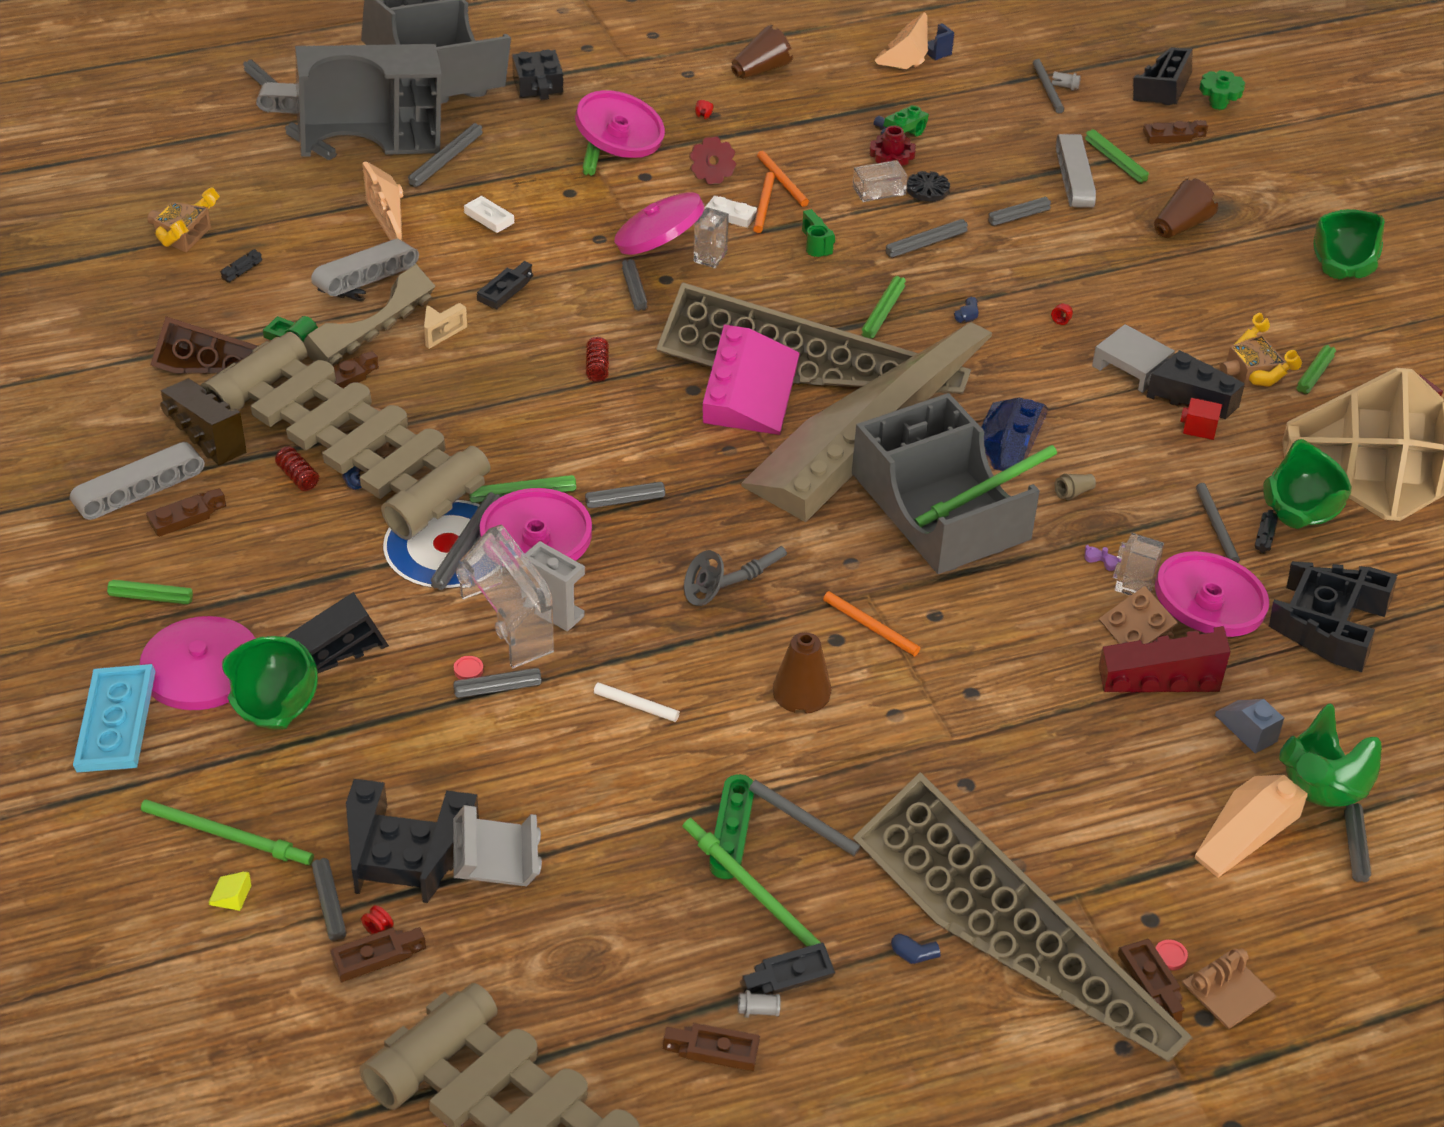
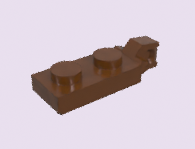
M1195 120L1194 122L1175 121L1172 123L1155 122L1153 124H1144L1143 132L1150 144L1192 142V138L1206 137L1208 124L1205 120Z
M371 351L361 354L360 357H354L333 366L336 375L334 383L344 389L351 383H359L366 380V375L379 368L378 356Z
M220 488L200 493L199 495L197 494L147 512V520L157 536L160 537L210 519V514L215 512V510L226 507L225 495Z
M393 927L332 948L330 953L340 981L344 982L405 961V959L412 957V954L426 949V942L421 927L404 933L403 930L395 931Z
M1150 939L1119 947L1118 956L1134 981L1177 1023L1181 1022L1182 1014L1185 1010L1180 1003L1182 1002L1181 986Z
M693 1023V1026H685L684 1030L666 1026L663 1049L678 1053V1056L690 1060L754 1071L760 1036Z

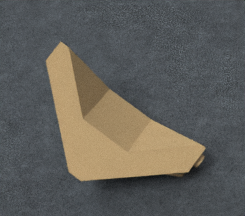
M1395 368L1287 422L1282 440L1284 457L1294 441L1298 439L1306 440L1334 459L1346 472L1352 486L1349 499L1384 520L1401 521L1444 496V399L1413 369Z

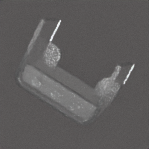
M500 524L489 528L459 561L456 575L460 582V594L463 600L483 593L496 611L498 622L495 623V629L500 639H505L509 644L510 666L513 669L554 652L552 595L545 580L505 527Z

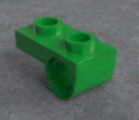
M909 106L885 117L883 126H899L903 129L904 133L908 132L918 137L926 128L929 114L922 111L918 106Z
M812 209L803 211L802 231L807 236L806 252L813 257L833 254L834 232L825 225L822 218L818 217Z
M277 316L263 329V336L268 340H272L275 337L283 336L287 332H292L304 342L307 335L316 330L318 326L314 320L307 316L300 317L296 322Z

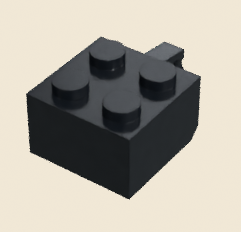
M545 49L539 52L524 51L512 54L513 79L519 98L539 96L540 100L549 99V95L564 93L563 71L556 50Z

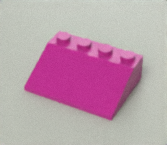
M724 325L703 400V423L780 435L800 353L750 328Z

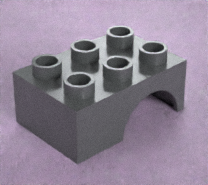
M364 0L361 41L366 45L436 44L442 73L441 104L448 102L449 96L465 94L471 97H482L487 94L488 89L505 87L511 37L503 34L502 37L476 41L469 23L468 2L465 0Z
M436 44L295 46L297 123L301 157L311 156V150L319 140L338 135H355L368 138L379 144L385 154L438 153L440 151L442 73Z
M950 393L856 424L852 474L937 574L954 570L959 566L995 553H1000L1005 549L1032 539L1040 490L1034 484L1029 485L1028 491L1014 496L1008 495L999 485L949 512V516L946 518L940 517L938 521L934 520L923 527L918 526L914 521L915 518L930 511L931 506L941 501L944 503L994 476L985 453L984 430Z

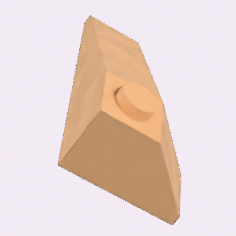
M924 12L908 23L898 34V37L888 44L890 49L888 51L884 49L877 56L875 62L880 65L908 69L912 65L917 67L924 62V56L928 51L927 14Z
M362 162L367 204L390 241L394 239L402 240L400 198H403V191L400 184H396L391 175L371 163Z
M1285 775L1254 776L1234 790L1195 854L1194 859L1219 878L1300 818L1308 793Z

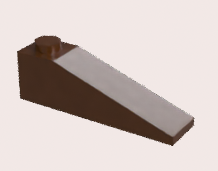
M166 316L150 365L175 374L220 373L231 364H237L253 353L252 350L258 346Z

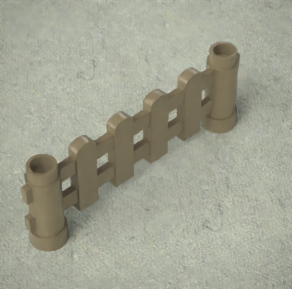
M287 332L281 337H275L269 342H264L252 350L253 353L237 364H231L201 384V387L205 388L207 395L212 393L217 397L218 403H228L230 411L234 409L239 411L252 398L256 401L250 406L252 415L269 427L281 419L289 422L292 425L286 429L288 439L304 450H308L317 442L328 448L322 453L324 463L342 475L352 467H358L365 472L359 477L361 487L377 498L381 499L390 491H395L397 494L381 506V512L390 529L405 540H410L426 528L428 522L433 518L439 519L453 508L452 503L464 494L469 493L471 495L484 485V476L491 469L485 454L475 446H469L462 452H456L454 455L449 456L444 453L446 450L443 434L430 428L416 435L406 429L408 427L407 413L401 407L389 405L380 412L371 407V394L366 385L356 382L349 384L344 389L334 383L336 381L335 370L329 362L317 360L309 366L303 364L301 361L307 357V350L301 339L292 332ZM284 376L289 379L276 389L270 386ZM314 396L324 401V403L312 411L301 406ZM350 419L360 424L359 427L348 435L337 429ZM387 442L398 448L385 459L374 453V451ZM424 466L432 470L419 481L412 477L413 474Z
M476 983L469 984L461 992L457 991L451 996L443 992L426 1006V1013L428 1014L410 1030L404 1026L398 1029L384 1041L385 1047L381 1048L364 1062L359 1070L361 1078L372 1096L380 1104L392 1110L397 1109L418 1091L419 1085L426 1081L439 1092L429 1100L430 1111L449 1127H460L469 1118L480 1127H557L561 1123L566 1127H639L637 1119L627 1111L615 1109L603 1119L585 1105L584 1102L588 1097V1085L585 1078L577 1071L562 1069L554 1077H550L533 1062L537 1059V1042L528 1032L521 1029H513L502 1038L490 1029L487 1023L497 1015V1006L491 995ZM467 1046L480 1057L460 1073L447 1061L463 1047ZM510 1082L530 1097L512 1114L492 1099Z

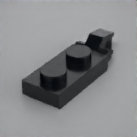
M524 261L514 270L506 268L477 292V301L497 310L527 285L533 276L532 264Z
M822 942L762 960L760 964L754 966V973L742 976L743 979L740 981L743 993L746 990H750V993L762 989L763 994L773 995L833 977L835 971L825 944Z

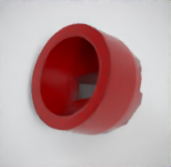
M698 100L695 106L697 117L700 118L701 115L704 116V119L709 118L713 112L714 105L706 100Z
M1063 303L1057 305L1051 312L1053 321L1059 325L1067 324L1073 316L1071 306Z

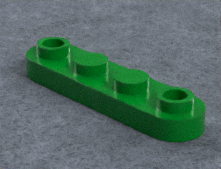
M735 774L728 777L724 782L714 836L720 841L719 845L742 866L754 793L749 790L753 780L746 775ZM710 854L709 868L711 873L721 879L733 878L734 876Z

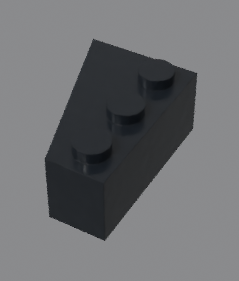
M1171 47L1156 59V64L1152 67L1150 65L1145 67V72L1142 75H1135L1133 77V101L1162 103L1164 105L1177 104L1192 74V49Z
M1179 350L1151 373L1147 398L1155 399V396L1171 400L1170 404L1178 406L1179 402L1189 405L1191 398L1222 404L1219 418L1227 419L1239 408L1245 383Z
M354 592L285 636L295 639L309 650L316 663L318 673L337 667L338 661L351 656H354L355 659L363 657L364 651L379 646L380 649L389 647Z

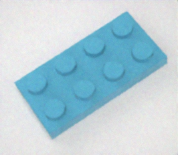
M152 664L93 669L73 762L76 772L137 768L156 672Z

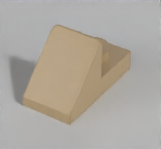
M461 303L442 313L437 312L428 305L426 306L424 331L427 348L430 349L467 328L466 307Z

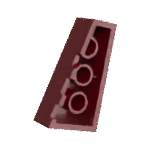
M1224 626L1214 627V632L1199 634V630L1187 632V637L1170 640L1168 635L1157 637L1153 642L1146 644L1138 640L1103 646L1099 662L1103 691L1220 692L1231 652Z

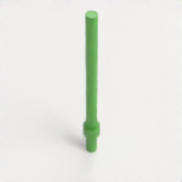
M1050 445L944 503L941 501L931 506L930 511L915 518L914 521L918 526L923 527L934 520L938 521L940 517H948L949 512L1057 454L1056 448Z
M147 799L141 804V811L272 853L274 858L283 861L290 859L310 866L314 859L313 853L295 848L292 843L281 839L273 841Z
M692 818L685 821L682 827L698 842V847L706 855L711 854L806 947L821 943L719 845L720 841L711 832H705Z

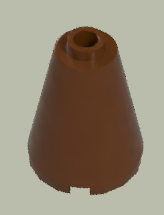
M773 25L766 26L732 60L731 70L736 77L745 79L786 66L792 62L793 55L789 57L788 52L791 46L780 29L774 30L772 28Z
M1189 178L1180 183L1154 221L1155 231L1159 236L1171 238L1211 219L1217 213L1218 202L1214 204L1212 198L1214 193L1206 183L1196 178L1193 180H1188Z
M802 632L796 634L791 639L773 682V695L777 703L790 712L795 713V709L805 710V714L821 710L828 704L832 687L820 639L812 633Z

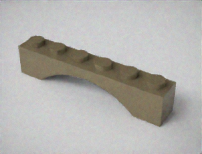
M417 264L397 277L391 287L387 305L377 314L354 323H325L308 334L303 342L307 355L313 362L323 360L333 366L341 361L344 354L347 352L352 354L361 346L360 343L365 340L367 342L372 341L378 336L381 329H390L397 322L396 319L401 316L403 319L408 317L417 305L421 307L426 305L432 299L431 293L436 286Z

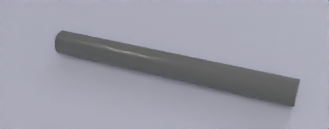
M1035 59L1033 66L1055 111L1062 113L1064 107L1041 60Z
M1199 483L1196 486V490L1226 557L1238 563L1240 558L1205 483Z
M755 779L749 788L751 792L849 854L855 856L861 847L859 844Z

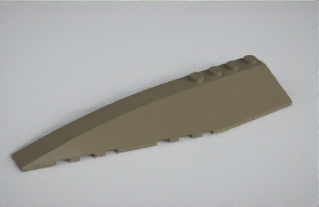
M683 282L656 348L658 352L712 368L724 325L750 328L800 353L793 383L862 387L918 354ZM961 366L936 392L963 394L971 369Z
M970 322L810 417L741 483L742 487L807 522L853 476L852 464L856 424L928 400L992 336V332Z
M921 772L853 837L939 926L1150 1052L1169 1062L1193 1039L1180 1024Z

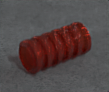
M593 337L586 344V376L594 382L605 380L609 374V344L602 337Z
M287 446L276 454V465L284 471L301 491L311 490L317 485L319 474L295 448Z

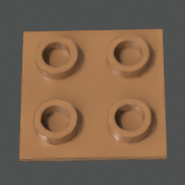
M1146 586L1099 618L1119 644L1138 640L1146 644L1153 642L1157 637L1167 635L1170 640L1174 637L1172 628L1178 624Z
M1242 948L1232 949L1182 981V984L1227 1029L1235 1026L1277 997L1246 967V961L1249 959V956Z

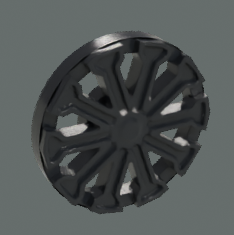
M920 171L909 177L906 189L915 199L934 202L948 196L950 182H948L944 175L940 176L937 172L930 171V173H926V171Z

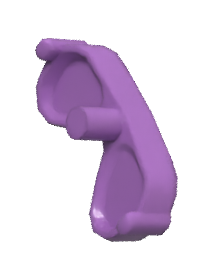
M1089 545L1085 547V560L1089 563L1103 561L1108 571L1117 569L1121 566L1122 559H1119L1117 556L1108 554L1107 547H1103L1102 551L1095 547H1089Z

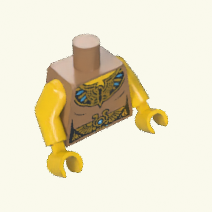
M213 187L207 189L202 194L203 198L196 204L172 202L161 212L150 211L148 223L154 225L156 238L164 246H172L187 252L211 228L208 209L214 206L216 200L220 197Z
M1262 313L1254 315L1252 319L1254 327L1251 330L1248 328L1237 342L1230 347L1227 361L1220 363L1219 367L1220 371L1234 376L1237 380L1245 383L1244 387H1270L1274 384L1282 383L1283 377L1288 374L1289 369L1298 370L1302 366V361L1296 350L1288 351L1284 356V360L1263 335L1257 336L1258 332L1263 333L1270 328L1268 318L1263 321Z

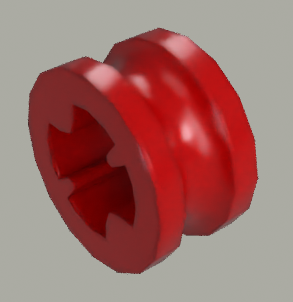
M377 905L370 908V914L365 913L361 917L364 928L371 935L394 927L391 916Z

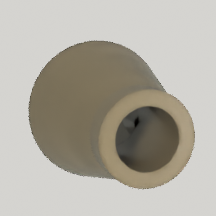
M1062 474L1055 480V492L1059 498L1071 500L1088 490L1094 489L1096 480L1092 474Z

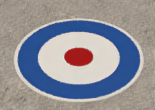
M456 500L452 503L453 508L439 519L433 518L430 520L426 528L410 540L400 538L389 527L384 537L383 550L391 568L400 576L413 583L432 587V576L480 504ZM480 536L445 588L460 587L478 582L499 569L501 565L490 558L483 549Z

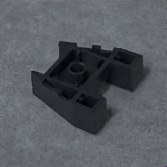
M1292 561L1286 588L1294 590V596L1290 604L1274 599L1269 627L1333 664L1362 672L1370 654L1375 629L1350 622L1355 609L1385 617L1393 598L1398 575L1365 566H1359L1358 570L1344 569L1343 565L1332 564V568L1314 567L1313 563Z
M354 779L346 801L355 894H360L363 882L366 880L420 887L423 903H428L440 887L442 878L448 870L452 871L454 868L453 818L465 805L476 807L477 819H479L477 794L446 790L437 822L385 816L388 807L385 782Z

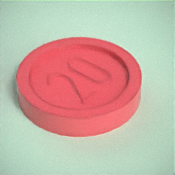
M474 656L461 657L454 664V674L460 680L481 677L483 674V663Z
M1163 940L1157 944L1156 950L1169 970H1178L1184 967L1188 958V952L1181 943L1175 940Z

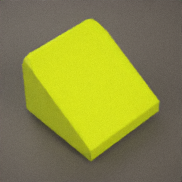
M240 872L220 877L209 900V905L240 911L252 886L249 872Z

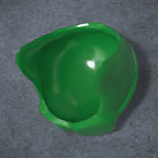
M1345 209L1320 217L1316 223L1313 246L1323 272L1335 279H1344L1346 277L1364 278L1373 273L1378 267V260L1383 249L1385 224L1383 216L1362 210Z
M1303 439L1294 441L1282 462L1263 483L1264 499L1267 505L1274 509L1280 521L1295 529H1300L1307 525L1322 524L1334 519L1346 505L1352 490L1349 478L1343 468L1326 453Z
M262 636L252 639L235 648L222 661L223 672L230 682L231 691L227 697L230 705L245 721H251L257 727L274 730L287 729L291 721L308 707L317 689L318 671L316 663L309 650L292 638L285 636Z
M1329 703L1322 708L1311 725L1298 737L1291 736L1280 750L1279 760L1285 765L1288 778L1308 793L1307 801L1323 807H1341L1356 803L1369 795L1379 775L1382 746L1378 737H1368L1360 741L1350 753L1345 755L1340 747L1336 731L1335 708L1333 704Z

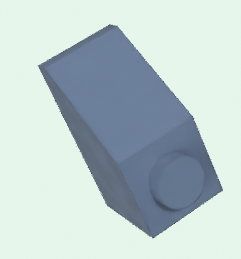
M1265 699L1237 700L1215 713V716L1254 753L1278 741L1284 717Z

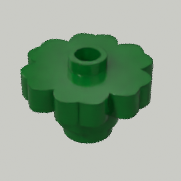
M1219 70L1216 73L1209 71L1203 74L1199 90L1203 95L1209 96L1208 100L1212 108L1222 110L1227 107L1230 101L1242 98L1245 82L1242 77L1234 76L1232 72Z

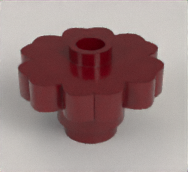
M899 126L887 127L883 135H878L876 140L870 142L869 155L875 158L876 163L883 166L892 164L895 167H901L902 165H908L909 160L915 159L916 145L910 143V138L905 137L903 129Z
M706 137L702 140V144H696L692 148L689 158L694 163L690 166V170L694 173L696 179L704 178L705 182L709 185L720 184L723 182L724 177H730L733 174V170L736 167V162L732 159L735 156V151L731 148L729 142L721 143L718 137ZM711 156H713L716 160L715 165H712L710 163Z

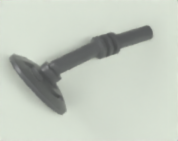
M780 546L758 560L753 559L751 562L746 563V565L741 566V570L724 575V565L721 556L711 550L703 551L693 559L688 567L684 580L685 596L691 604L703 606L715 597L720 588L746 579L748 581L762 574L763 569L785 557L787 552L783 546ZM710 559L716 560L718 563L717 568L710 566ZM700 591L705 593V599H699L696 594Z

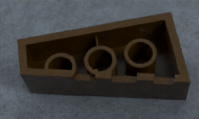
M189 378L161 390L162 402L160 405L163 413L167 417L170 416L175 421L176 426L188 434L193 444L197 443L202 448L207 458L211 457L219 466L247 453L240 411L237 409L230 411L228 403H218L217 397L214 394L210 393L207 395L205 388Z

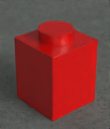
M1191 398L1189 408L1183 407L1180 422L1185 423L1183 434L1214 440L1222 404Z

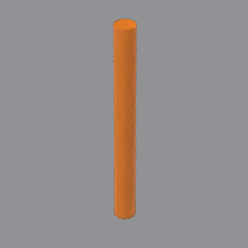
M764 151L758 152V159L770 172L774 173L777 180L802 207L807 206L809 200Z
M767 172L753 228L756 233L763 231L775 178L773 172Z
M830 591L824 595L823 601L913 656L919 653L920 646Z

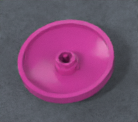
M602 90L587 94L579 102L575 113L576 125L581 134L594 146L616 156L640 158L651 155L659 149L665 134L663 121L652 107L634 96L618 91Z
M686 192L669 196L648 205L630 218L617 232L614 240L619 251L623 254H638L669 242L690 228L700 218L704 211V203L697 193Z
M529 488L508 493L494 501L485 510L480 521V539L485 552L498 564L522 572L521 556L539 541L576 561L588 549L592 538V521L584 505L574 497L553 489Z
M1192 551L1173 555L1161 565L1155 580L1156 595L1164 608L1181 623L1203 633L1214 632V627L1224 626L1227 637L1245 635L1256 630L1263 623L1268 612L1269 597L1261 581L1244 566L1217 554Z
M193 617L167 626L150 639L143 649L140 658V665L152 664L156 671L151 696L167 706L182 710H204L229 703L227 697L231 691L230 682L223 672L222 661L235 648L256 638L245 626L222 617Z

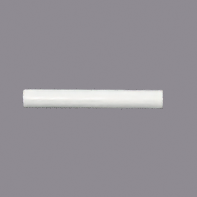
M599 682L594 688V694L673 722L678 720L680 713L678 710Z

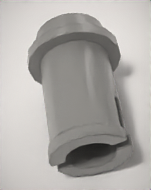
M1055 71L1053 74L1055 79L1052 80L1053 86L1069 87L1071 90L1078 89L1081 76H1078L1077 73L1071 75Z
M746 990L745 993H739L738 1014H744L745 1018H748L749 1014L779 1016L780 994H750V990Z

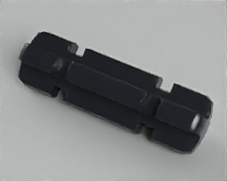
M256 249L251 250L229 266L223 268L220 271L221 278L226 282H231L236 279V276L239 277L251 269L253 265L259 264L262 261V254Z
M1271 509L1262 514L1255 542V549L1260 550L1262 554L1271 550L1278 522L1277 514L1273 513Z

